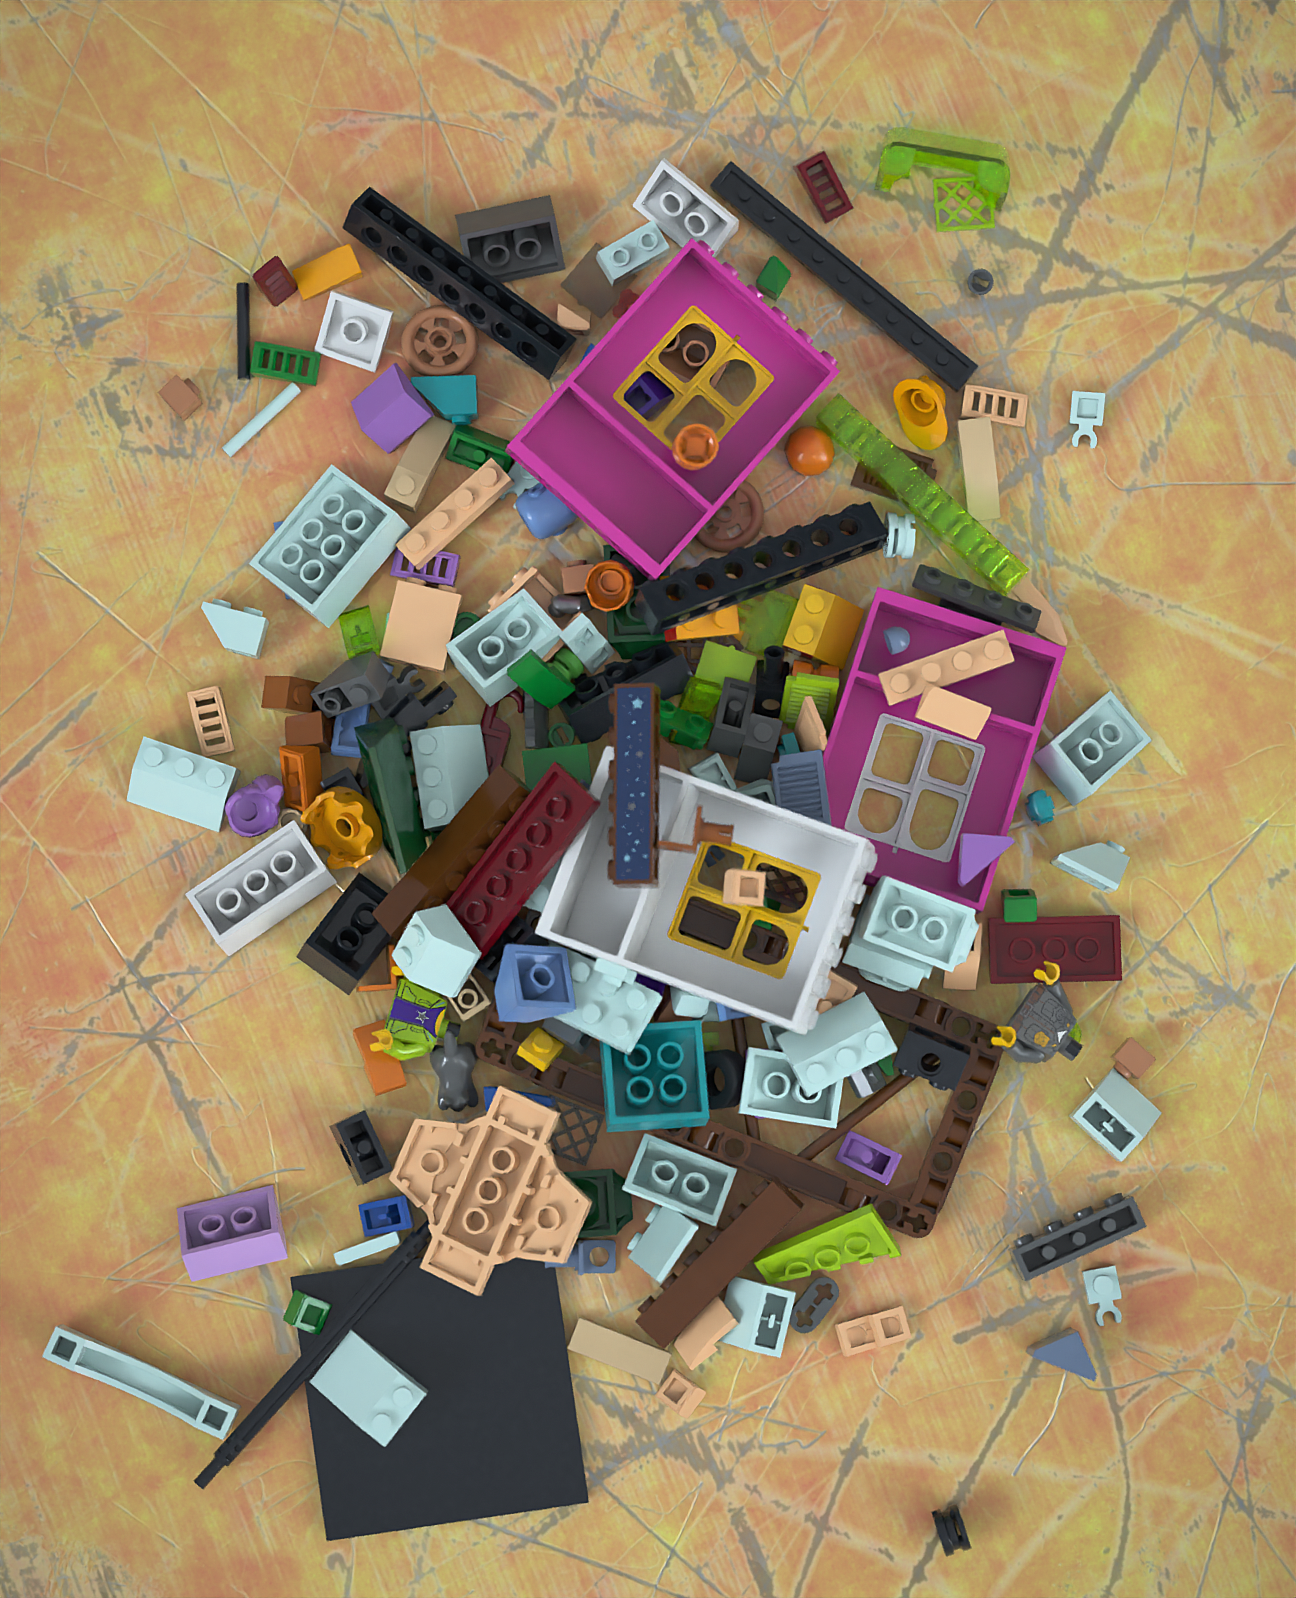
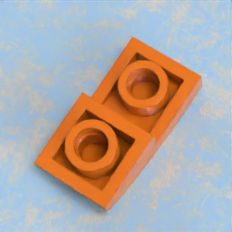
M384 1019L353 1029L354 1039L364 1060V1070L375 1096L405 1087L407 1084L399 1059L383 1052V1050L375 1052L370 1049V1044L379 1042L377 1036L372 1035V1032L384 1029L386 1023Z

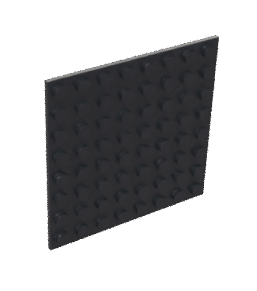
M424 1257L412 1260L352 1327L354 1332L428 1390V1393L385 1447L361 1429L310 1383L311 1379L341 1341L305 1380L326 1541L589 1503L555 1267L545 1268V1261L522 1259L519 1257L494 1265L482 1295L477 1296L420 1268ZM383 1263L290 1277L292 1294L295 1290H298L332 1304L322 1328V1333ZM297 1328L302 1355L319 1335Z

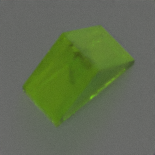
M369 605L341 613L338 619L348 658L352 659L374 651L376 655H380L381 644Z

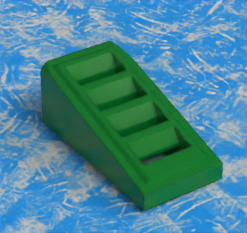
M255 341L250 373L253 377L316 386L321 353ZM264 353L270 354L268 368H262ZM277 355L283 356L281 371L275 370ZM291 357L296 358L294 374L288 373ZM304 359L310 360L307 376L301 375Z

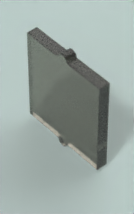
M596 242L560 286L578 300L579 306L584 305L598 318L602 319L637 278V275L632 274L612 286L596 260L597 252L603 249Z

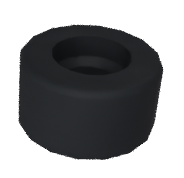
M729 1049L704 1052L709 1109L715 1110L737 1106L741 1100L746 1060L738 1052ZM717 1067L722 1070L725 1078L722 1092L717 1089L714 1081Z

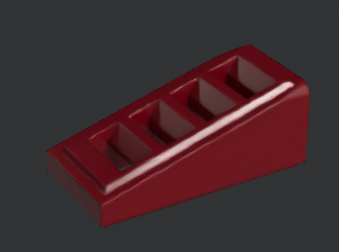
M820 151L793 166L801 184L825 224L854 209L825 151ZM820 164L822 170L809 176L807 170ZM826 175L829 181L815 188L813 182ZM833 187L834 193L823 199L820 198L819 194ZM839 198L841 204L827 211L825 205Z
M274 256L252 274L259 291L273 307L279 306L298 289L296 282L278 256Z

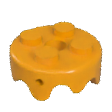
M341 786L329 788L316 796L315 801L301 815V822L309 824L311 827V844L314 847H322L328 851L329 857L326 860V866L329 869L336 870L343 867H354L356 869L373 858L381 848L383 831L380 819L371 803L362 794L353 789ZM344 820L350 824L351 830L346 827Z

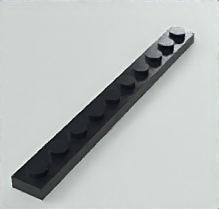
M732 161L726 165L710 184L711 190L956 393L978 369L976 363Z

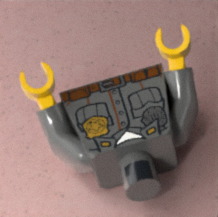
M1044 961L1046 973L1039 969L1034 971V976L1037 979L1043 980V985L1039 982L1030 989L1006 1026H997V1029L1001 1032L1000 1035L991 1039L993 1045L1001 1046L1015 1062L1036 1064L1046 1062L1057 1051L1070 1061H1073L1083 1047L1082 1044L1068 1035L1077 1020L1073 1016L1072 1007L1058 979L1060 969L1055 963Z

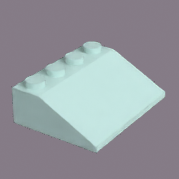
M331 464L249 564L304 610L329 628L396 548L395 544L411 528L395 511Z

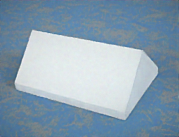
M665 158L661 160L632 205L648 220H654L657 227L682 248L691 238L696 242L700 239L703 240L714 250L715 253L712 255L714 258L738 231L739 220Z

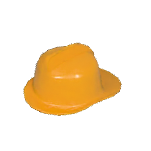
M922 375L917 379L907 378L900 381L894 388L893 398L906 437L921 449L933 450L940 447L945 442L948 434L947 420L944 413L946 396L942 387L929 379L927 375Z

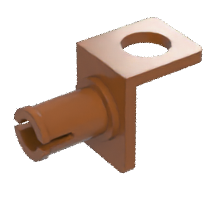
M697 805L692 845L658 840L657 847L661 850L696 854L697 845H701V841L731 846L733 836L728 835H733L734 825L704 822V818H701L703 806Z

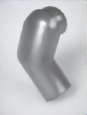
M559 594L551 599L548 610L553 617L561 618L565 613L575 614L579 611L593 610L595 607L590 604L587 594L581 596Z

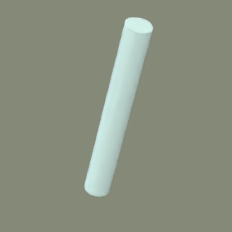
M292 382L228 441L222 449L229 457H232L292 401L301 390Z

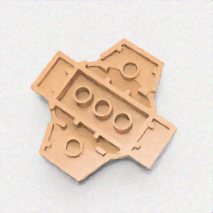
M499 1085L486 1116L476 1118L467 1124L415 1118L389 1180L428 1216L430 1223L428 1228L433 1238L420 1268L480 1296L494 1265L510 1261L516 1257L555 1263L567 1262L593 1201L556 1165L549 1139L559 1119L560 1112L503 1085Z

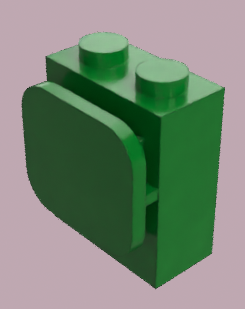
M587 743L522 751L525 783L531 791L554 761L562 764L579 782L582 779L589 786L592 784Z

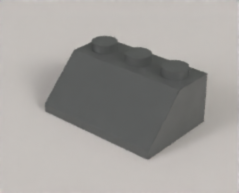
M550 195L455 215L463 255L500 283L565 270Z

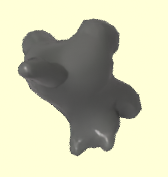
M452 1031L445 1033L443 1046H434L432 1052H430V1062L433 1070L439 1077L438 1107L441 1110L451 1108L453 1111L459 1112L466 1105L471 1108L478 1105V1094L471 1074L476 1065L478 1055L472 1043L457 1044L456 1037Z

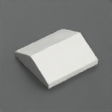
M332 290L314 352L375 373L389 337L394 311Z

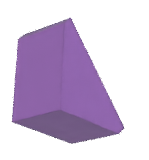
M963 833L960 839L959 885L961 887L966 885L1015 841L1011 837Z

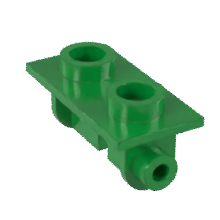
M660 699V735L668 738L671 729L676 730L677 733L673 741L685 745L692 750H695V748L702 750L713 723L705 720L700 715L689 713L676 707L669 701Z

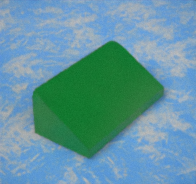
M468 425L456 426L445 456L448 460L474 470H478L492 458L506 474L509 473L514 461L505 452L510 441Z

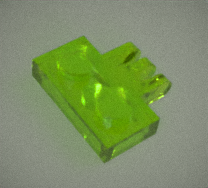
M772 590L765 593L762 602L754 599L741 602V604L751 607L750 611L738 608V616L746 619L745 624L739 621L740 631L750 634L745 650L764 657V650L768 646L775 645L782 648L799 599Z

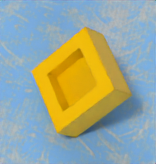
M537 1027L519 1046L517 1054L544 1072L562 1053L564 1044Z

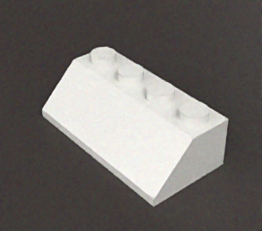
M293 820L185 895L216 943L230 956L337 883V881L295 820Z

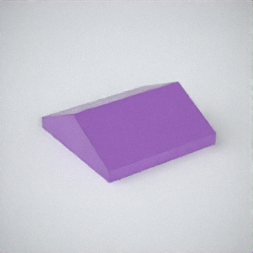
M397 363L391 365L351 402L361 430L388 454L397 449L434 416V413Z

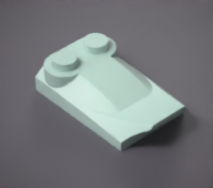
M882 875L872 891L862 917L859 938L953 972L955 966L966 962L979 925L974 917L976 910Z

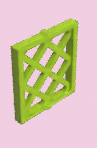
M991 175L933 179V208L935 209L937 232L995 228ZM981 181L974 189L966 183ZM945 183H958L952 190L945 185ZM984 184L988 186L989 197L987 199L977 192ZM962 185L971 192L964 201L955 194ZM939 187L948 193L942 202L938 200L937 189ZM973 196L983 202L976 211L967 204ZM951 197L960 204L954 212L945 206ZM985 206L990 208L989 221L979 214ZM963 207L972 214L966 223L957 216ZM941 209L950 216L944 224L939 219V211ZM975 218H977L983 223L979 225H970ZM954 219V220H955L956 222H958L961 226H948V225H949V223Z

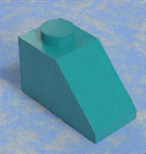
M476 375L411 377V383L420 396L445 420H452L453 425L471 424V420L479 419Z

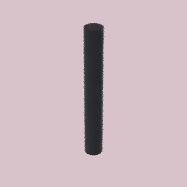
M237 283L238 380L247 381L251 379L249 283Z

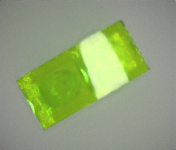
M691 676L681 696L678 708L700 715L705 720L711 722L709 716L722 693L721 685ZM671 729L668 737L669 742L685 746L673 741L677 731Z

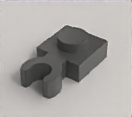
M413 665L405 667L398 679L390 673L382 699L371 703L381 719H384L409 692H420L426 686L420 678L410 683V678L418 673Z

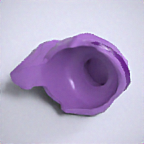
M267 774L257 776L252 781V784L238 789L228 798L224 809L233 832L239 836L251 838L264 834L272 827L278 825L279 801L285 793L284 785L278 778Z

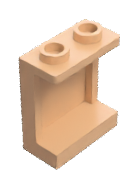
M534 565L529 570L525 567L522 568L511 580L514 585L505 593L503 590L496 593L488 602L491 607L487 610L489 614L524 588L562 631L581 614L580 611L575 614L565 613L563 617L556 618L549 613L548 607L551 604V599L560 593L539 573V570ZM561 638L542 658L545 663H550L554 659V655L561 648L567 647Z
M407 577L406 582L398 580L379 656L382 660L408 666L413 665L416 668L445 674L448 664L446 644L452 640L463 597L460 594H456L457 588L439 584L438 589L426 587V581L413 577Z

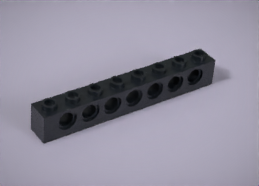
M370 186L351 204L342 227L345 231L546 379L550 380L566 362L577 338Z
M870 501L861 505L852 504L838 514L832 516L829 514L822 515L811 524L803 527L801 525L793 526L784 534L776 537L766 536L755 545L747 548L743 546L737 547L726 556L718 559L715 557L708 558L694 568L688 570L686 568L678 569L662 580H649L639 588L635 605L651 635L654 636L880 550L888 532ZM841 531H846L851 535H845ZM813 542H819L823 546H817ZM784 552L791 553L795 557H789ZM755 563L763 564L766 568H761ZM726 574H732L736 576L737 579L730 578ZM697 585H704L708 590L701 589ZM668 596H675L679 601L671 600Z

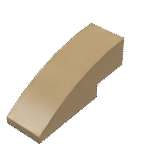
M990 417L957 421L959 462L968 523L1000 519L998 480Z

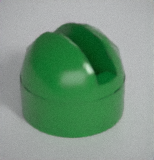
M561 722L554 724L550 728L548 738L554 747L568 746L573 744L575 733L569 724ZM561 727L569 740L565 744L557 731Z

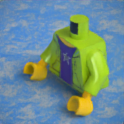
M392 966L391 972L394 975H404L398 966ZM405 975V980L400 979L384 1029L372 1032V1035L377 1036L379 1042L370 1044L372 1051L383 1050V1052L401 1061L421 1057L426 1053L432 1052L437 1037L444 1039L447 1031H452L457 1041L461 1028L460 1023L443 1018L448 1002L442 998L441 993L409 981Z

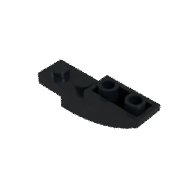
M445 681L441 682L420 700L412 692H409L384 719L392 717L397 726L402 725L407 739L410 732L425 729L428 726L427 721L436 713L441 715L449 710L454 704L452 700L457 695ZM407 739V744L402 745L405 757L410 756V751L412 750L411 742ZM360 759L355 778L363 788H366L368 782L362 759Z

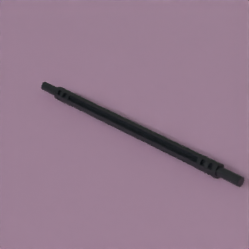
M428 1219L417 1231L413 1230L214 1452L215 1457L194 1480L201 1489H204L225 1465L228 1467L428 1244L427 1239L431 1235L428 1225H430Z

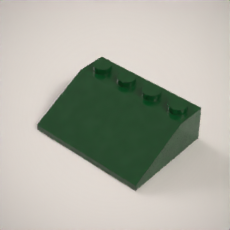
M390 717L354 727L373 806L381 822L384 849L398 872L403 874L412 867L428 848L425 837L430 836V831L424 829L423 818H420L418 806H421L418 787H412L410 779L411 775H415L411 757H405L402 745L407 744L404 728L402 725L397 726V723Z

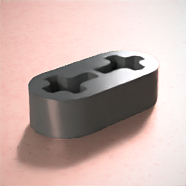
M829 1277L816 1278L793 1306L789 1321L796 1331L800 1333L812 1332L837 1301L839 1288L833 1279ZM827 1283L831 1284L829 1291L833 1294L830 1299L824 1297L818 1305L815 1304L813 1301L818 1296V1291L815 1289L818 1284L821 1286H825ZM812 1305L815 1308L810 1314V1318L813 1321L812 1324L807 1325L804 1323L801 1327L796 1324L798 1322V1318L795 1315L796 1312L801 1311L804 1313Z

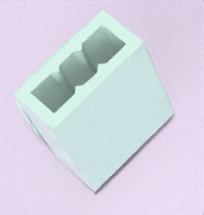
M866 894L858 911L842 962L857 967L865 979L893 990L906 991L911 987L917 989L922 977L929 978L933 965L859 938L861 920L870 899V895Z

